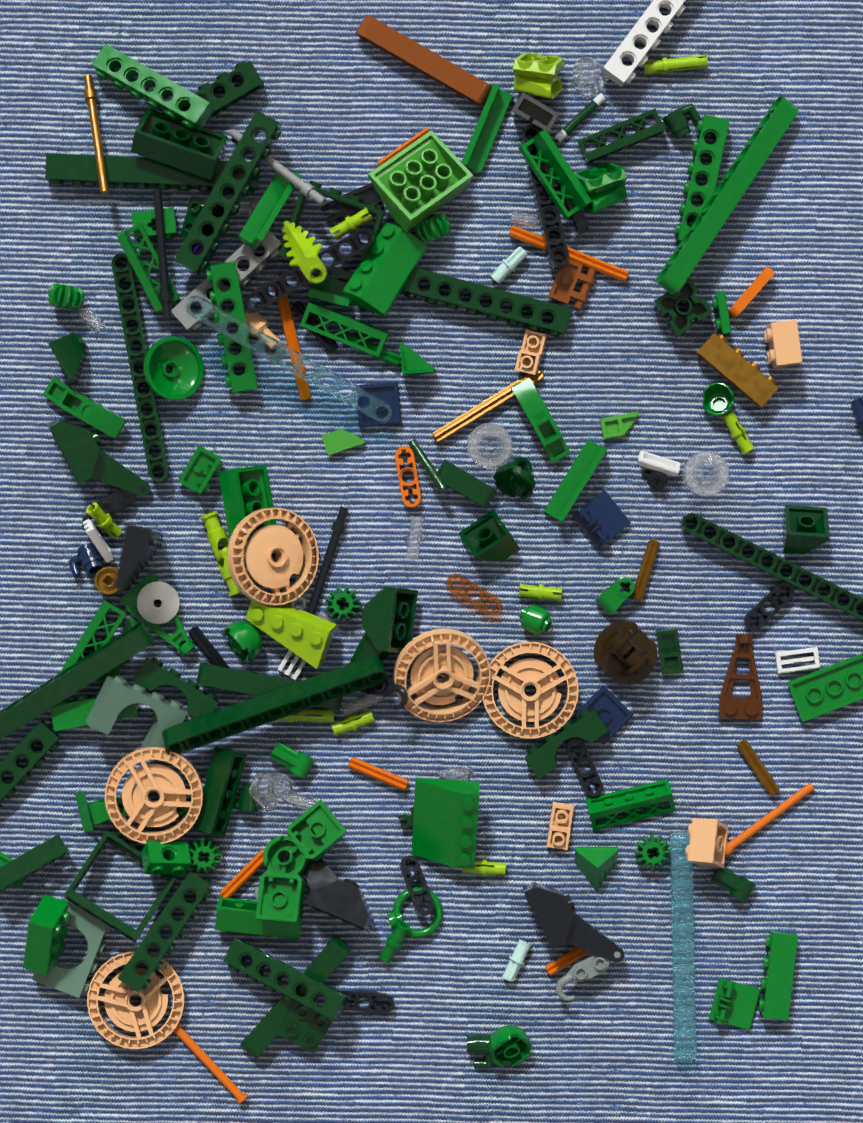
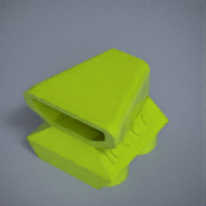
M522 53L514 61V91L549 99L555 98L562 92V83L557 75L565 66L564 58L542 56L537 53Z

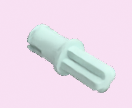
M518 247L506 260H502L503 262L490 276L500 284L512 271L515 272L514 268L527 256V252L522 247Z
M519 939L512 956H509L510 961L503 973L504 979L510 982L515 980L521 965L525 964L523 961L531 944Z

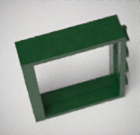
M310 180L309 183L322 196L361 210L366 207L369 213L377 215L372 228L376 238L386 212L381 210V205L370 202L369 205L361 203L362 198L351 194L349 198L341 195L342 191L331 187L329 191L322 189V184ZM301 192L290 223L295 222V227L299 224L307 201V197ZM284 240L279 256L292 260L294 257L286 256V253L291 249L284 247V244L288 242ZM370 246L365 249L362 259L365 256L368 249L370 248ZM338 266L327 271L329 274L348 281L354 273Z
M106 830L65 892L63 898L136 943L178 876L173 874L160 875L167 880V883L136 930L76 892V889L107 842L143 865L142 855L139 851L141 848L132 842L128 844L121 840L123 837L119 833L113 831L110 833Z

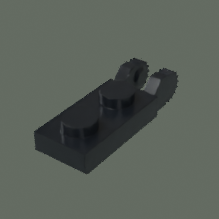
M372 183L342 195L347 198L350 197V194L362 198L361 203L367 205L370 202L376 204L383 202ZM336 200L321 206L322 211H329L336 206H339L341 212L326 218L328 224L361 211V209Z

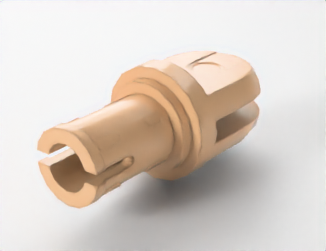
M244 311L248 332L253 337H259L271 350L275 348L281 340L268 329V322L259 312Z

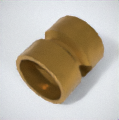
M105 567L97 572L95 585L100 592L116 594L122 590L115 589L118 568Z

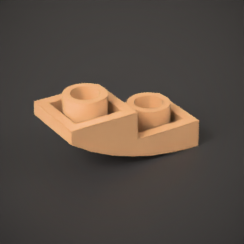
M526 329L515 366L516 371L536 375L547 334Z
M553 802L546 847L568 850L574 805Z

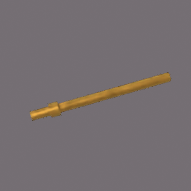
M85 75L84 98L88 104L100 193L104 195L109 193L96 107L97 92L93 86L92 75Z

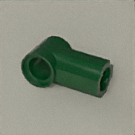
M726 867L724 869L717 868L711 878V881L729 891V894L743 903L747 902L756 887L754 883L741 875H736Z

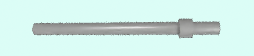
M236 129L230 132V136L239 142L242 134ZM270 155L266 160L263 159V162L299 188L304 196L312 198L321 206L325 204L326 198L315 191L316 188L310 183L302 181Z

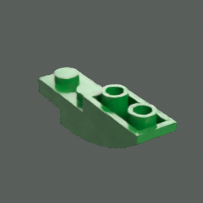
M52 377L43 393V396L56 403L60 408L117 439L127 422L124 418L95 400L86 397L56 377Z
M527 378L511 387L551 463L570 454L561 432L531 379Z

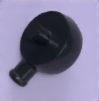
M644 470L642 474L643 477L648 478V484L654 490H661L668 483L665 473L659 471L650 473Z

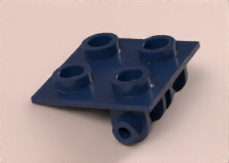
M605 490L572 515L573 519L597 549L631 524Z

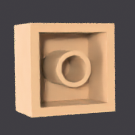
M797 320L770 323L766 327V331H763L764 342L769 345V352H766L767 363L771 364L772 369L796 366L802 363Z
M692 818V823L689 824L688 828L690 844L686 847L688 861L702 867L724 869L729 826L718 820Z

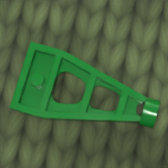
M150 573L119 600L133 617L175 647L183 657L195 645L189 639L178 613L172 618L177 626V631L173 635H168L160 627V624L148 622L138 611L137 597L139 592L147 584L159 581L153 573ZM181 641H186V643H184V644L180 647V642H181Z

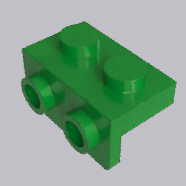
M198 445L177 482L201 495L202 491L206 493L212 484L209 481L212 474L217 475L223 465L220 463L222 458Z

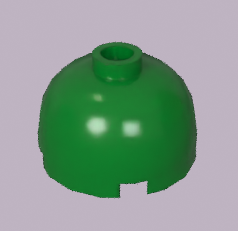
M240 620L231 623L222 630L223 638L227 636L230 640L227 642L228 646L242 661L246 658V663L248 664L260 653L262 649V638L260 636L262 631L254 624L251 625L246 621Z
M516 1025L502 1026L490 1037L489 1053L492 1061L500 1067H505L504 1064L510 1063L511 1066H516L524 1062L531 1054L532 1044L528 1035Z

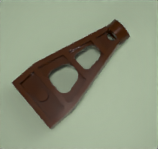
M736 634V643L719 695L718 718L761 720L762 695L752 649L753 635ZM740 643H747V646L742 647ZM738 658L748 659V674H736L735 668ZM737 679H746L749 682L751 691L749 697L732 696L731 690Z

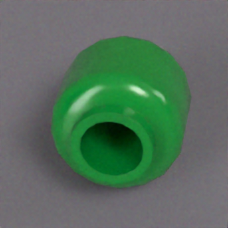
M536 604L531 605L529 608L525 607L519 617L522 619V628L536 636L542 633L546 634L552 624L550 612Z

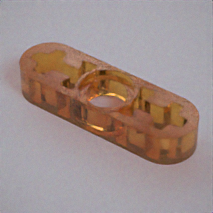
M453 574L447 579V587L454 594L489 615H496L500 612L502 603L496 596L460 574ZM458 577L461 579L460 583L465 586L466 582L470 584L465 590L464 596L460 594L462 589L459 587L451 588V579H457ZM472 588L480 591V598L476 601H472L468 597V592ZM484 593L488 595L486 600L489 602L497 601V610L493 609L490 612L487 610L489 606L483 603L482 607L478 605L482 601Z

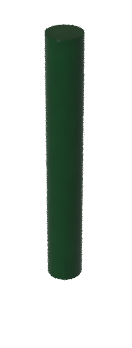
M415 439L411 440L408 445L439 491L444 493L448 489L417 441Z

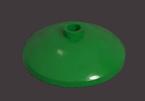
M171 336L156 341L149 348L144 360V375L154 393L167 400H182L191 396L199 388L203 379L204 365L199 351L191 342L181 337ZM166 366L170 368L169 373L166 372Z

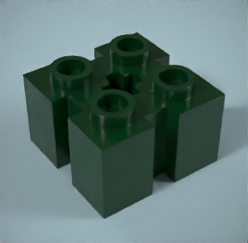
M688 277L682 288L675 295H670L669 292H666L652 303L661 317L664 315L668 316L670 321L667 323V326L676 338L692 327L690 323L692 320L699 323L714 312L704 298L699 301L695 295L699 290L690 277ZM678 303L681 305L686 304L687 308L685 310L687 312L679 311Z

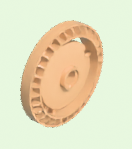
M265 508L252 512L237 525L229 541L227 563L233 582L246 597L261 604L282 605L296 600L309 588L317 572L319 550L313 531L299 515L282 508ZM274 519L285 523L284 526L275 524L263 526L255 531L247 542L250 533L262 522ZM273 552H274V554H275V560H274V561L272 560V553H273ZM243 559H245L247 571L252 579L263 587L271 588L272 594L259 589L250 580L245 570ZM292 574L298 575L296 580L290 585V576Z
M435 629L415 637L400 652L393 674L394 683L403 686L407 690L408 701L404 707L418 718L430 722H449L469 714L483 700L482 696L488 691L489 687L487 685L490 684L491 677L490 664L480 644L471 636L454 629ZM450 644L462 647L473 655L477 661L478 668L476 681L473 680V666L468 656L462 650L450 646ZM415 659L410 671V682L412 686L407 689V672L412 661ZM446 673L445 677L438 678L440 674ZM397 693L399 700L401 701V695ZM458 694L464 696V698L452 705L443 707H433L422 704V702L425 701L427 703L434 705H446L455 702V696H457Z
M522 642L505 648L490 662V684L487 685L489 687L487 693L482 697L487 713L499 728L516 737L535 739L556 732L570 719L578 701V680L572 665L558 650L543 643ZM536 653L550 658L557 665L551 667L548 663L535 658L518 660L509 667L503 664L517 655ZM500 668L504 670L501 678L496 676ZM561 669L564 676L559 678L556 670ZM494 680L499 682L498 694L502 706L512 717L521 720L522 726L510 722L498 710L493 697ZM566 680L567 696L564 706L555 718L539 726V720L548 717L557 708L562 693L557 692L556 685ZM528 684H533L536 687V692L532 696H527L524 693V688ZM526 722H534V727H526Z
M145 747L127 754L113 768L105 789L106 809L115 827L131 840L146 844L147 840L155 842L164 841L161 844L168 843L184 835L196 822L203 801L202 783L194 766L181 754L169 752L170 754L168 755L163 747ZM146 760H161L171 763L185 775L191 789L185 788L182 778L172 768L157 763L147 764ZM141 762L142 766L135 769L134 765ZM130 769L131 774L127 777L122 789L123 806L130 816L127 820L118 806L117 787L121 777ZM151 791H157L160 794V798L158 800H151L148 794ZM186 794L192 795L191 802L186 801ZM177 807H190L183 819L169 829L162 831L143 830L145 826H165L179 816L176 810ZM134 820L135 822L139 823L140 826L136 827L131 823Z
M128 951L112 957L95 973L87 994V1007L93 1025L106 1040L123 1048L143 1049L163 1041L176 1028L182 1017L185 994L179 975L163 958L161 961L164 963L159 969L164 975L163 979L161 980L153 971L148 978L151 980V983L145 992L140 990L138 993L117 979L121 972L115 975L109 984L103 983L109 973L129 962L135 951ZM148 952V954H149L151 957H157V956H158V955H155V954H153V953ZM136 967V972L139 975H145L148 969ZM168 981L173 995L171 1014L165 1024L154 1032L153 1026L162 1019L167 1009L168 994L162 993L160 987ZM101 988L106 989L104 996L100 995ZM137 994L141 997L142 1002L140 1005L131 1003L130 998L132 995ZM99 1001L104 1002L106 1012L115 1025L124 1030L135 1032L136 1037L124 1035L113 1029L103 1017ZM148 1030V1035H141V1031Z

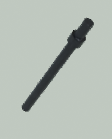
M153 190L161 285L159 300L162 302L163 318H172L170 303L172 301V292L169 291L162 191Z
M342 506L340 507L336 522H333L331 528L333 532L307 610L308 613L313 615L316 613L340 534L344 532L346 526L344 522L348 508Z

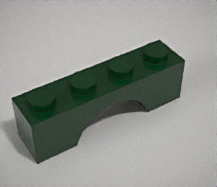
M155 657L152 659L146 658L133 681L150 691L155 690L161 685H172L179 688L185 694L188 701L187 714L194 718L214 712L220 704V701L216 700L218 698L216 694L209 690L205 693L198 689L200 687L199 684H196L191 679L188 682L181 678L182 674L173 668L170 671L163 667L164 663Z
M586 708L578 714L579 719L574 722L569 720L561 726L562 731L556 735L554 732L543 739L545 742L538 747L535 744L526 751L527 755L524 759L538 779L557 767L556 751L563 741L579 737L592 743L609 731V727L595 708L591 710Z

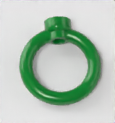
M412 887V890L420 891L423 887ZM407 889L396 898L392 913L387 914L392 930L396 928L399 921H403L401 907L410 897ZM431 890L429 891L434 902L435 911L433 921L423 929L410 928L406 934L409 937L423 938L429 936L441 924L443 907L438 896Z

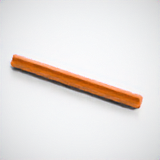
M517 226L511 227L510 237L546 251L542 236ZM567 247L569 259L619 281H626L629 274L627 270Z
M273 286L275 295L278 296V288ZM286 295L277 300L299 396L301 400H308L311 398V392L288 296Z

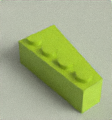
M252 600L246 616V620L316 669L325 662L337 625L289 604L266 605Z

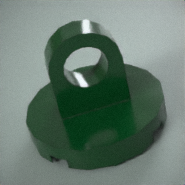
M518 457L510 465L500 466L494 474L496 487L509 497L514 498L515 495L520 496L519 499L530 497L535 489V481L531 476L532 465L530 461L524 457Z

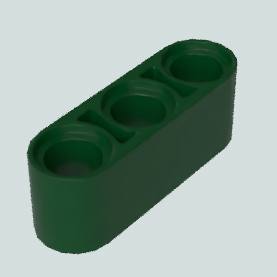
M447 460L443 461L437 471L446 486L487 509L497 492L491 486Z

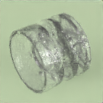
M484 423L477 426L470 433L467 441V450L471 459L479 467L486 470H497L500 466L506 465L511 460L514 452L513 441L509 433L502 426L494 423ZM490 442H492L495 446L497 445V448H494L493 453H490L489 450H486V448L489 447Z
M703 451L691 456L685 462L682 469V481L685 488L698 497H709L719 493L729 480V468L726 461L714 452ZM709 469L711 478L703 479L704 474L701 471Z

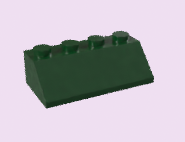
M148 108L134 132L131 152L198 175L201 178L212 180L219 166L228 136L202 128L201 131L195 128L190 130L181 123V120L177 118L173 120L163 113Z

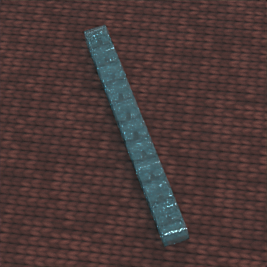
M196 295L189 297L187 300L186 311L195 319L374 420L386 422L391 418L392 410L386 401L204 298ZM192 301H198L202 307L199 311L194 312L190 309L189 304ZM216 311L220 314V320L211 322L208 314ZM230 322H235L239 325V330L231 333L228 331L227 325ZM248 333H255L258 336V340L255 343H248L246 335ZM269 343L277 347L273 354H268L264 350L265 346ZM286 354H292L295 356V361L292 364H286L283 361V357ZM304 365H312L314 368L313 373L305 375L302 372ZM322 376H331L332 383L323 385L320 382ZM346 385L351 388L349 395L343 396L339 393V389L342 386ZM361 396L369 398V403L366 406H360L357 403ZM379 407H386L388 412L385 416L380 417L376 414V410Z
M670 831L669 847L671 851L670 897L674 1063H696L693 863L688 861V857H686V847L690 844L688 831Z

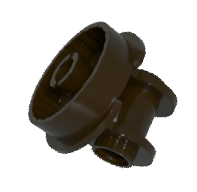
M620 621L606 627L597 637L593 652L594 661L606 675L613 678L616 684L631 685L642 681L651 673L657 660V646L654 641L649 640L644 632L638 629L636 623Z

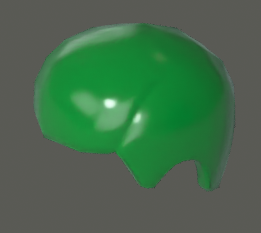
M719 382L712 383L705 388L702 404L709 415L721 417L727 415L733 409L734 394L728 385Z

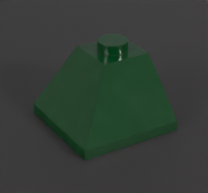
M71 333L48 343L69 381L73 383L79 382L86 357L84 348L87 346L82 336L77 337L75 333Z
M785 505L782 536L783 553L805 554L829 540L827 508Z
M494 510L459 532V535L476 560L504 561L520 550L514 538Z

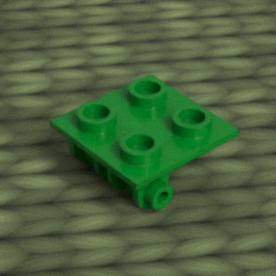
M719 978L708 1019L714 1020L719 1024L724 1025L725 1023L750 1030L760 989Z

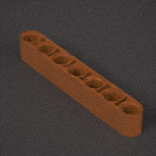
M369 15L365 16L355 33L366 42L478 106L483 105L492 89L488 83Z

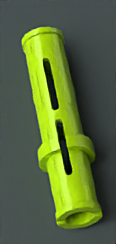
M707 54L674 59L664 57L662 60L646 61L643 65L644 75L657 73L666 75L668 72L708 68Z
M307 709L296 713L300 714V716L290 715L278 719L289 721V723H293V721L334 723V710ZM304 714H319L323 716H304Z

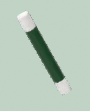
M602 93L598 94L554 136L559 143L564 140L606 100L605 96Z

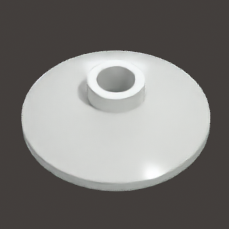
M157 581L147 584L142 588L137 597V608L140 615L148 622L154 624L170 621L179 609L180 602L176 590L165 582ZM156 599L161 600L162 605L160 607L154 605Z

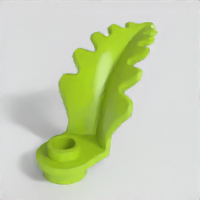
M284 221L282 232L286 234L282 238L288 241L284 244V247L291 248L286 253V256L294 257L289 265L299 266L309 282L314 284L323 282L327 276V270L318 257V252L322 245L320 243L313 245L316 240L315 236L307 239L306 237L309 232L305 230L301 233L302 226L295 227V222L289 223ZM314 269H318L320 271V273L317 276H314L312 274V271Z

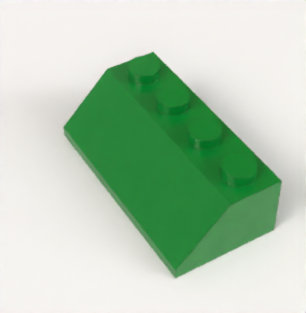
M385 222L343 292L351 304L386 317L428 246L408 231L405 232L402 227Z
M266 465L218 472L229 538H231L237 525L246 516L260 509L274 508ZM270 519L259 524L250 533V535L247 538V542L249 538L252 536V534L259 528L266 525H277L276 520Z

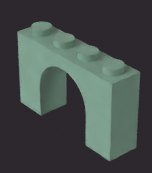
M107 676L86 719L88 726L109 735L119 713L125 707L135 703L145 704L151 707L153 711V722L142 746L144 748H165L162 732L168 727L183 723L187 715L183 704L175 700H171V702L164 700L165 697L157 692L152 694L145 692L146 689L138 684H134V686L126 684L127 681L119 676H115V678Z
M64 898V901L69 902L68 911L70 912L66 925L74 927L83 933L88 943L87 956L83 962L74 966H65L57 963L54 969H50L47 976L34 972L32 980L80 998L83 993L87 994L91 983L88 981L90 973L94 974L98 962L95 960L98 954L103 953L106 945L103 939L105 934H110L112 928Z

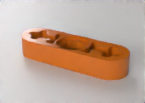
M767 266L728 310V314L736 319L775 272Z
M402 446L395 453L402 501L408 507H416L421 501V493L415 457L411 448ZM402 450H406V453L411 454L407 461L408 465L413 463V468L406 467L400 470V465L404 466L403 459L398 458V455L402 454ZM405 471L413 472L414 480L411 483H405L402 480V474ZM416 484L417 488H412L414 495L418 496V499L414 500V504H410V501L405 499V497L409 496L408 489L404 491L403 486L410 487Z

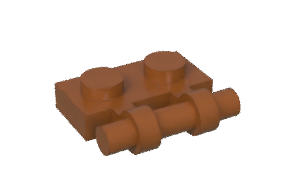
M568 259L566 266L558 270L548 297L568 305L570 297L576 299L574 308L582 310L584 303H587L589 298L587 295L590 287L595 283L596 279L594 277L597 271L589 268L586 275L580 273L583 264ZM577 280L583 281L580 292L574 291Z

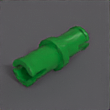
M399 921L392 935L387 937V943L379 955L380 959L384 962L390 963L396 951L402 947L403 939L410 929L407 923Z

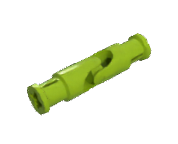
M214 511L201 516L200 519L204 521L208 532L206 534L218 562L223 580H226L230 597L241 593V591L237 588L230 575L227 563L229 540L225 529L221 527L218 511ZM218 542L224 546L222 550H218Z

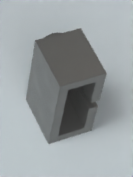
M522 92L512 109L514 114L528 122L530 118L533 119L532 124L541 130L546 129L548 134L559 117V113Z

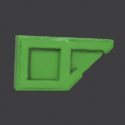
M639 412L599 419L603 440L625 436L638 417Z
M343 429L322 435L328 456L365 444L364 439Z

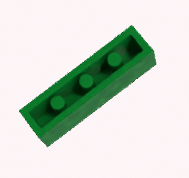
M88 695L75 697L76 701L68 702L67 699H64L50 708L54 731L88 725L86 719L97 697L89 698ZM135 703L125 707L119 713L116 720L139 716V704Z
M219 897L215 930L300 940L304 907L301 906L299 923L255 919L257 901Z
M770 930V935H766L765 948H768L767 957H763L762 968L766 969L765 978L762 977L760 982V990H763L762 999L758 1000V1011L761 1012L763 1018L789 1020L798 941L796 933Z

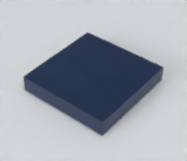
M398 382L355 385L359 428L401 424Z
M604 685L574 714L579 719L578 714L586 708H589V710L595 708L609 727V731L597 738L603 745L633 716Z

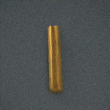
M650 539L635 583V589L631 596L635 600H643L660 546L659 541Z
M745 739L737 744L738 749L771 796L778 793L780 788L748 741Z

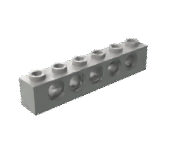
M268 230L258 246L265 248L263 256H255L254 249L243 244L225 261L236 262L241 288L251 281L249 277L255 272L259 274L267 266L265 263L270 258L274 260L279 256L282 244L270 230ZM248 261L250 263L249 269L240 271L238 268L240 262ZM207 278L171 310L173 315L189 332L198 330L204 324L202 320L208 315L212 317L213 313L217 312L216 305L211 304V300L207 297L208 292L213 289L212 283H208ZM223 279L220 280L218 283L219 290H227L229 286L223 284ZM195 304H201L203 309L201 313L193 314L192 307Z

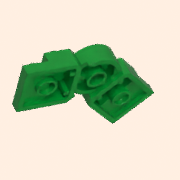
M321 799L288 826V836L275 837L265 847L263 861L268 872L263 873L260 877L255 919L299 923L301 903L304 902L306 885L301 874L305 871L308 861L317 862L333 849L332 846L348 833ZM285 853H290L289 861L282 863V856Z

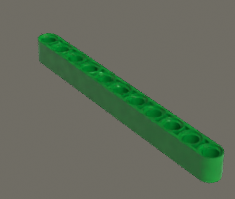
M780 96L772 104L658 275L656 283L671 295H675L682 288L797 115L798 108L785 97Z

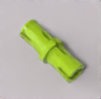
M365 207L355 215L345 217V221L329 228L331 234L340 230V232L333 235L334 239L337 241L347 233L357 231V227L373 220L371 214L362 218V216L369 213L368 209Z
M734 411L722 417L731 433V438H734L742 454L754 449L745 432V427H742Z
M96 502L87 507L86 512L96 521V525L100 529H104L110 538L116 539V536H120L122 529L114 523L109 513L106 514Z
M520 583L519 590L527 591H519V597L537 598L538 601L548 599L561 602L562 595H554L553 593L561 594L562 588L544 587L543 584L535 586Z
M370 709L355 716L349 715V718L332 723L331 726L336 737L351 730L354 732L358 731V728L375 723V719Z
M475 861V869L463 868V874H482V877H486V875L505 876L506 862Z

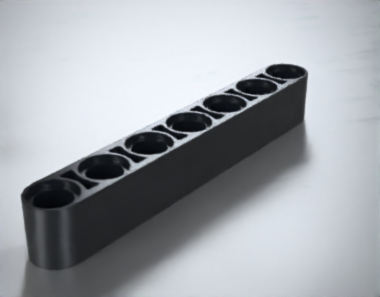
M529 124L523 128L520 137L521 145L529 141L525 137L526 133H533L535 136L540 133V129L536 125ZM533 144L526 147L530 154L538 152ZM525 159L548 263L552 269L561 270L568 262L569 253L559 209L551 197L549 201H542L539 198L540 194L548 193L541 182L535 179V173ZM541 163V171L549 175L548 166ZM552 214L555 220L548 222L544 219V215ZM556 234L559 237V241L552 242L548 236ZM560 254L563 256L564 261L558 263L554 261L553 256Z
M369 227L360 228L319 252L318 257L328 271L368 248L375 240V233ZM361 232L369 234L370 241L368 243L360 241L359 235ZM342 243L350 244L352 248L351 253H343L341 250ZM324 254H330L333 257L332 264H326L323 261ZM295 266L251 292L245 299V307L251 312H258L309 281L300 267ZM315 269V273L313 275L317 276L320 273V271L318 269ZM288 275L296 277V285L291 286L287 283ZM269 286L278 288V296H272L269 293ZM251 297H258L261 302L260 306H253L250 301Z

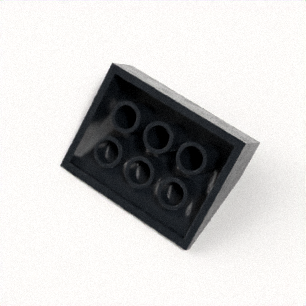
M126 524L115 589H130L155 555L158 547L161 548L163 542V535H160L161 530Z

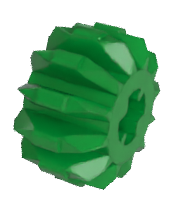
M444 213L428 217L414 226L416 237L423 243L443 237L451 231L449 219Z
M52 284L48 293V302L57 307L79 310L82 309V304H84L85 292L81 288Z
M337 586L338 594L336 595L331 590L329 593L334 598L325 599L326 602L332 603L331 606L326 607V610L334 609L330 614L331 618L336 613H339L337 621L342 620V614L345 615L346 621H349L348 613L350 612L352 616L356 617L357 614L352 609H361V606L354 605V602L360 601L361 598H352L356 594V590L347 594L349 586H345L344 593H342L341 587ZM342 597L346 598V602L349 603L348 608L344 607L345 610L340 609V605L337 604L338 600H342Z
M650 834L649 841L645 836H642V840L645 843H636L641 850H634V854L641 855L636 859L638 863L645 860L642 865L643 868H646L650 863L651 870H655V863L662 868L663 865L660 861H669L664 854H670L671 851L663 849L668 846V842L661 843L662 836L660 835L656 841H654V834ZM656 847L657 855L649 857L647 850Z
M201 838V846L197 841H194L193 846L196 849L189 847V852L193 854L190 855V859L194 860L190 868L197 865L196 873H199L204 868V873L208 874L209 867L212 871H216L217 868L214 863L217 865L222 863L216 857H221L223 852L215 851L220 845L217 844L212 847L213 839H210L208 844H206L205 838ZM201 851H202L203 853L208 852V853H209L208 858H209L210 860H208V861H207L206 859L201 860V859H200V856H201L202 854H201L200 852H201Z

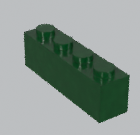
M215 746L203 788L202 807L193 825L194 829L210 835L225 836L247 754L230 748Z

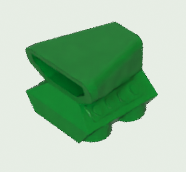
M612 162L601 163L592 169H584L575 173L592 199V202L583 207V209L592 214L627 198L625 187L626 173L622 167Z

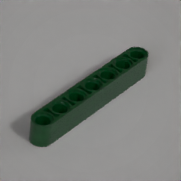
M200 663L196 684L260 696L300 681ZM343 697L316 707L340 711Z
M335 935L303 973L324 983L352 949ZM305 985L301 986L299 990L302 997L308 991ZM281 997L242 1041L240 1046L257 1059L276 1038L277 1032L294 1002Z

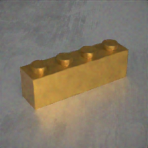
M713 333L696 352V355L759 409L762 408L778 389L775 385L777 382L768 374L764 376L759 372L761 368L756 363L745 360L743 358L744 353L737 347L731 348L727 344L728 340L722 334L718 333L716 335Z

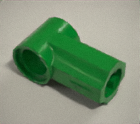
M279 741L269 757L304 779L315 761L309 755L301 751L297 752Z

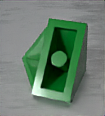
M403 342L400 344L403 377L433 374L435 372L433 366Z
M618 846L575 847V863L595 891H597L617 863Z

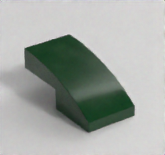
M677 627L656 630L662 675L683 672Z

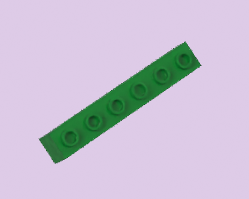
M106 43L92 63L96 71L95 74L105 81L106 79L111 80L112 84L118 89L123 90L125 88L130 91V95L134 98L146 100L150 107L155 110L160 108L165 111L164 114L173 120L176 118L181 120V123L190 130L195 128L201 131L214 111L210 102ZM121 67L119 71L113 72L115 68ZM138 77L136 81L130 82L132 78ZM155 86L153 91L147 92L150 87ZM173 96L170 101L165 102L167 97ZM190 106L188 111H182L184 107Z
M704 115L702 120H698L696 132L700 134L698 141H694L692 153L695 154L694 162H689L687 174H691L689 183L685 182L683 190L686 200L685 203L680 205L678 215L682 216L681 223L676 224L674 232L678 243L682 241L690 229L687 225V218L693 217L696 219L715 191L730 120ZM712 135L715 138V143L707 144L704 136ZM703 155L708 156L711 159V164L703 165L700 162V157ZM703 176L706 179V185L699 186L695 178ZM699 197L702 200V205L699 207L693 206L691 198Z
M228 261L209 265V270L206 271L207 282L212 283L213 291L210 292L211 304H215L217 312L213 313L215 325L220 327V333L217 334L219 346H223L224 354L221 355L222 366L227 367L228 375L224 376L226 388H230L232 393L256 389L258 387L236 262ZM222 279L229 281V287L225 291H221L218 288V283ZM227 300L232 301L233 308L228 312L223 311V302ZM233 321L236 323L237 328L234 332L229 333L225 327L228 322ZM235 342L239 343V352L231 353L229 351L230 345ZM238 363L243 364V372L241 374L233 373L234 365Z

